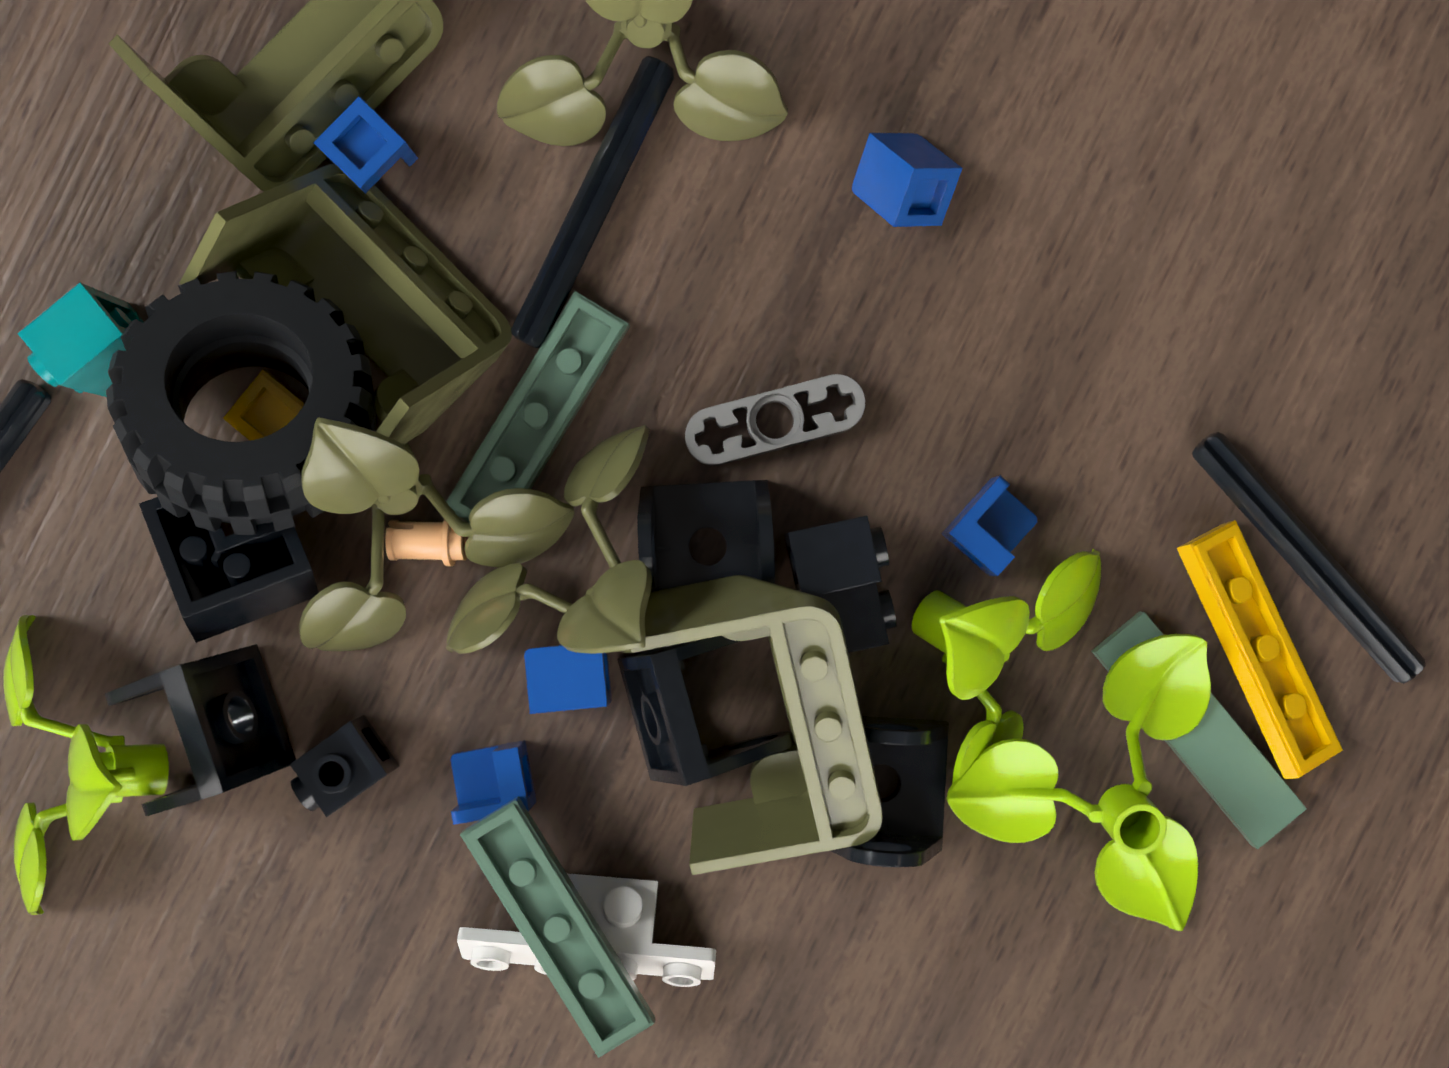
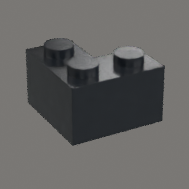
M158 497L139 503L182 618L196 643L310 600L319 593L312 568L295 527L275 532L273 522L256 525L257 532L255 535L232 534L225 537L221 525L219 530L215 532L197 527L190 511L186 516L178 518L162 507Z
M868 516L784 534L796 590L821 597L836 608L841 618L848 653L888 645L889 639L886 629L897 627L889 590L878 592L876 584L877 582H882L879 567L889 565L886 541L881 526L870 528Z

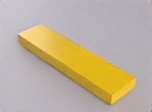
M1236 520L1221 524L1177 547L1178 553L1283 778H1300L1343 751Z

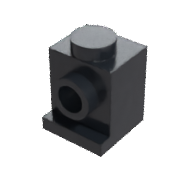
M365 715L349 721L334 734L292 762L290 766L297 776L291 780L290 784L294 794L305 808L313 812L320 807L325 816L328 817L400 767V765ZM329 761H335L343 767L344 779L341 783H335L325 769Z

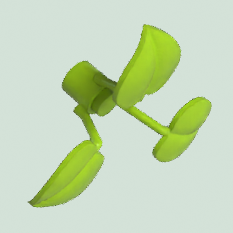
M1092 549V552L1082 551L1060 563L1047 577L1036 601V616L1029 619L1030 610L1028 604L1015 596L994 598L967 607L944 592L937 590L927 595L917 607L912 619V631L918 637L944 652L942 662L947 664L946 675L950 692L961 700H968L977 696L986 709V720L974 725L961 744L954 766L952 784L965 774L987 747L1002 740L1022 739L1024 730L1022 716L1012 710L1002 714L1000 705L987 689L997 679L1004 662L1008 661L1010 653L1018 646L1025 634L1037 633V646L1044 651H1050L1064 645L1081 629L1093 609L1099 592L1101 580V558L1099 551Z
M22 615L17 623L4 667V694L11 725L21 726L24 723L33 728L71 738L68 753L70 785L67 790L66 803L40 811L38 814L35 802L25 803L16 825L14 864L23 902L29 914L40 915L44 913L40 906V901L46 880V848L43 836L51 822L67 816L71 839L83 840L111 803H121L123 797L163 795L168 784L169 761L164 744L125 745L124 735L107 736L91 731L88 724H78L75 727L40 716L32 700L34 679L27 639V631L36 616ZM97 746L106 748V752H99Z
M1191 634L1161 635L1143 641L1128 649L1111 666L1103 686V704L1112 716L1130 721L1126 728V740L1134 778L1132 785H1116L1102 795L1098 804H1091L1066 789L1054 788L1058 780V766L1047 750L1037 743L1026 739H1007L987 747L965 774L951 785L946 798L950 808L964 824L982 835L1002 842L1025 843L1048 834L1054 827L1056 809L1053 801H1061L1087 815L1091 822L1101 823L1113 839L1100 851L1094 873L1096 885L1105 900L1114 908L1128 915L1155 921L1171 929L1182 931L1189 918L1196 894L1198 880L1197 849L1193 838L1186 828L1178 821L1164 816L1148 798L1152 790V784L1146 777L1139 742V732L1142 729L1148 736L1154 739L1172 740L1188 734L1199 724L1208 708L1211 694V681L1207 664V642L1200 636Z

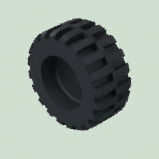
M237 271L216 273L218 281L200 285L197 278L178 285L181 294L168 300L163 294L145 307L149 318L144 323L135 319L121 336L126 351L117 350L112 355L108 374L113 384L106 390L107 407L115 423L113 428L139 482L148 494H157L162 507L176 517H184L190 511L195 526L214 532L219 530L221 522L231 523L235 535H255L257 532L256 524L273 522L275 532L294 527L295 524L292 516L307 510L310 517L314 518L324 512L307 501L301 484L302 469L311 447L316 419L320 417L376 431V407L369 358L365 357L363 340L354 325L345 323L343 311L326 298H322L316 303L314 289L296 280H291L288 287L279 284L276 274L254 272V279H239ZM243 367L276 369L293 376L309 390V396L296 417L280 430L260 439L243 442L216 440L194 431L184 423L187 408L196 393L210 380L234 369Z

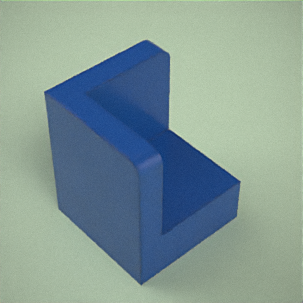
M359 96L313 142L365 194L400 158L409 167L418 159L406 141Z
M869 133L852 184V192L893 227L942 226L963 168L918 134Z
M1001 475L992 477L941 533L988 576H998L1015 558L1010 552L1035 526L1038 520L1034 513L1006 489L1010 483Z
M562 645L530 648L525 651L524 659L530 714L607 707L611 703L612 696L607 653H576L568 651Z
M525 740L457 752L451 756L450 761L458 805L451 811L453 825L478 821L518 796L528 811L536 803Z

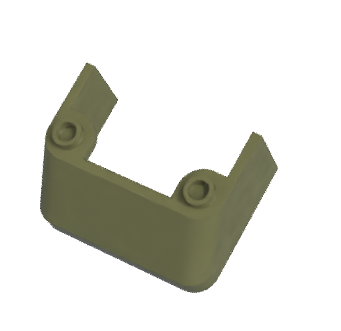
M310 0L236 76L218 59L208 55H195L184 59L164 78L118 34L108 44L146 86L255 186L265 192L314 171L327 156L313 142L358 96L374 110L434 50L443 33V18L439 8L432 0Z
M336 164L326 165L216 212L179 282L183 284L198 278L200 285L216 280V273L237 271L241 279H254V272L276 274L279 284L288 287L291 280H296L313 288L316 303L322 298L330 299L343 311L345 323L354 325L363 340L365 354L388 376L379 384L374 392L376 414L383 422L376 432L394 439L403 445L428 429L500 357L512 339L511 327L505 316L375 185L365 194Z
M745 575L730 576L650 592L645 613L646 646L644 648L632 649L631 653L717 636H723L734 641H747L768 637L794 742L792 747L753 763L750 772L753 798L694 808L689 861L692 875L861 845L872 839L882 824L881 799L842 622L836 608L821 597Z

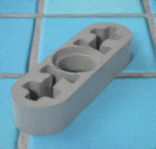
M833 374L715 405L698 411L689 420L685 431L686 444L689 452L696 460L705 465L718 466L836 435L850 430L861 419L865 410V396L862 388L855 380L845 375ZM831 387H836L840 396H851L853 405L844 411L845 420L835 422L832 413H821L810 418L816 429L808 432L803 431V411L794 396L806 393L808 395L807 406L825 401L827 389ZM768 403H781L792 413L793 427L782 438H768L757 427V413ZM743 409L747 410V430L756 443L755 446L742 448V435L723 441L724 452L720 454H712L708 445H697L696 436L705 432L704 422L716 419L719 428L725 429L736 426L739 422L733 412Z

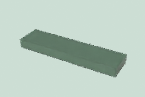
M575 291L447 499L446 502L457 516L469 522V515L474 506L494 492L514 488L531 489L630 328L629 323Z
M1139 611L1091 652L1109 672L1115 661L1128 649L1148 639L1161 636L1163 633L1145 612ZM1212 693L1210 694L1208 708L1199 724L1188 734L1176 739L1165 740L1248 843L1256 849L1262 847L1307 809Z
M519 796L460 833L463 841L598 1058L655 1023V1015Z

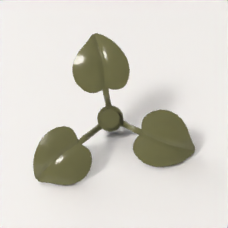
M585 0L600 16L608 20L617 21L614 24L613 34L594 71L584 78L577 63L564 55L537 57L520 66L508 78L500 91L497 102L498 117L507 126L528 137L557 146H574L584 143L600 131L606 117V104L603 98L592 89L601 84L623 40L628 38L632 44L640 48H653L664 40L669 42L678 75L683 81L687 82L675 95L674 111L679 119L698 135L718 141L746 140L770 131L781 124L788 115V108L782 99L774 74L762 61L747 52L738 50L717 51L705 56L698 63L696 72L689 67L680 41L681 28L673 22L683 18L691 7L693 0Z
M318 417L314 425L311 447L302 469L301 484L303 493L311 505L326 512L354 514L371 507V578L366 588L352 582H338L315 595L305 607L300 619L299 634L302 644L309 649L318 648L322 651H354L381 644L392 638L400 630L406 619V608L403 599L395 593L380 592L383 587L384 513L400 515L411 511L417 505L421 494L426 495L457 535L468 537L464 547L467 558L474 563L490 567H504L511 563H524L545 552L564 534L573 519L574 506L563 503L551 495L538 490L522 488L505 489L494 492L477 503L470 512L469 522H465L456 515L435 489L431 476L429 474L419 475L420 469L417 458L408 443L403 445L394 439L363 427Z
M646 425L617 433L593 447L575 465L564 488V499L569 505L574 507L582 505V515L610 569L598 579L594 586L586 591L585 596L578 599L574 604L535 585H523L527 569L520 563H511L492 570L473 585L456 609L447 635L446 649L450 653L453 651L459 654L471 653L494 642L513 622L519 611L521 601L526 599H535L564 613L558 627L557 639L568 651L589 654L618 651L631 653L632 649L644 648L646 646L645 613L651 592V571L640 560L620 562L597 516L599 502H607L618 496L635 474L650 433V429Z

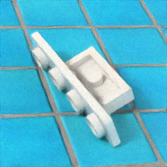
M567 873L632 980L637 978V974L662 976L663 982L673 986L692 987L699 985L701 980L714 979L716 949L653 943L658 881ZM468 927L459 928L457 943L463 959L471 960L470 963L474 967L484 970L501 971L508 969L509 963L535 965L534 969L537 972L546 974L520 932Z

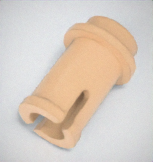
M394 519L388 522L389 528L386 529L385 548L390 561H397L399 559L442 560L445 566L453 567L457 560H467L464 547L468 537L457 535L445 519L443 522L399 521Z

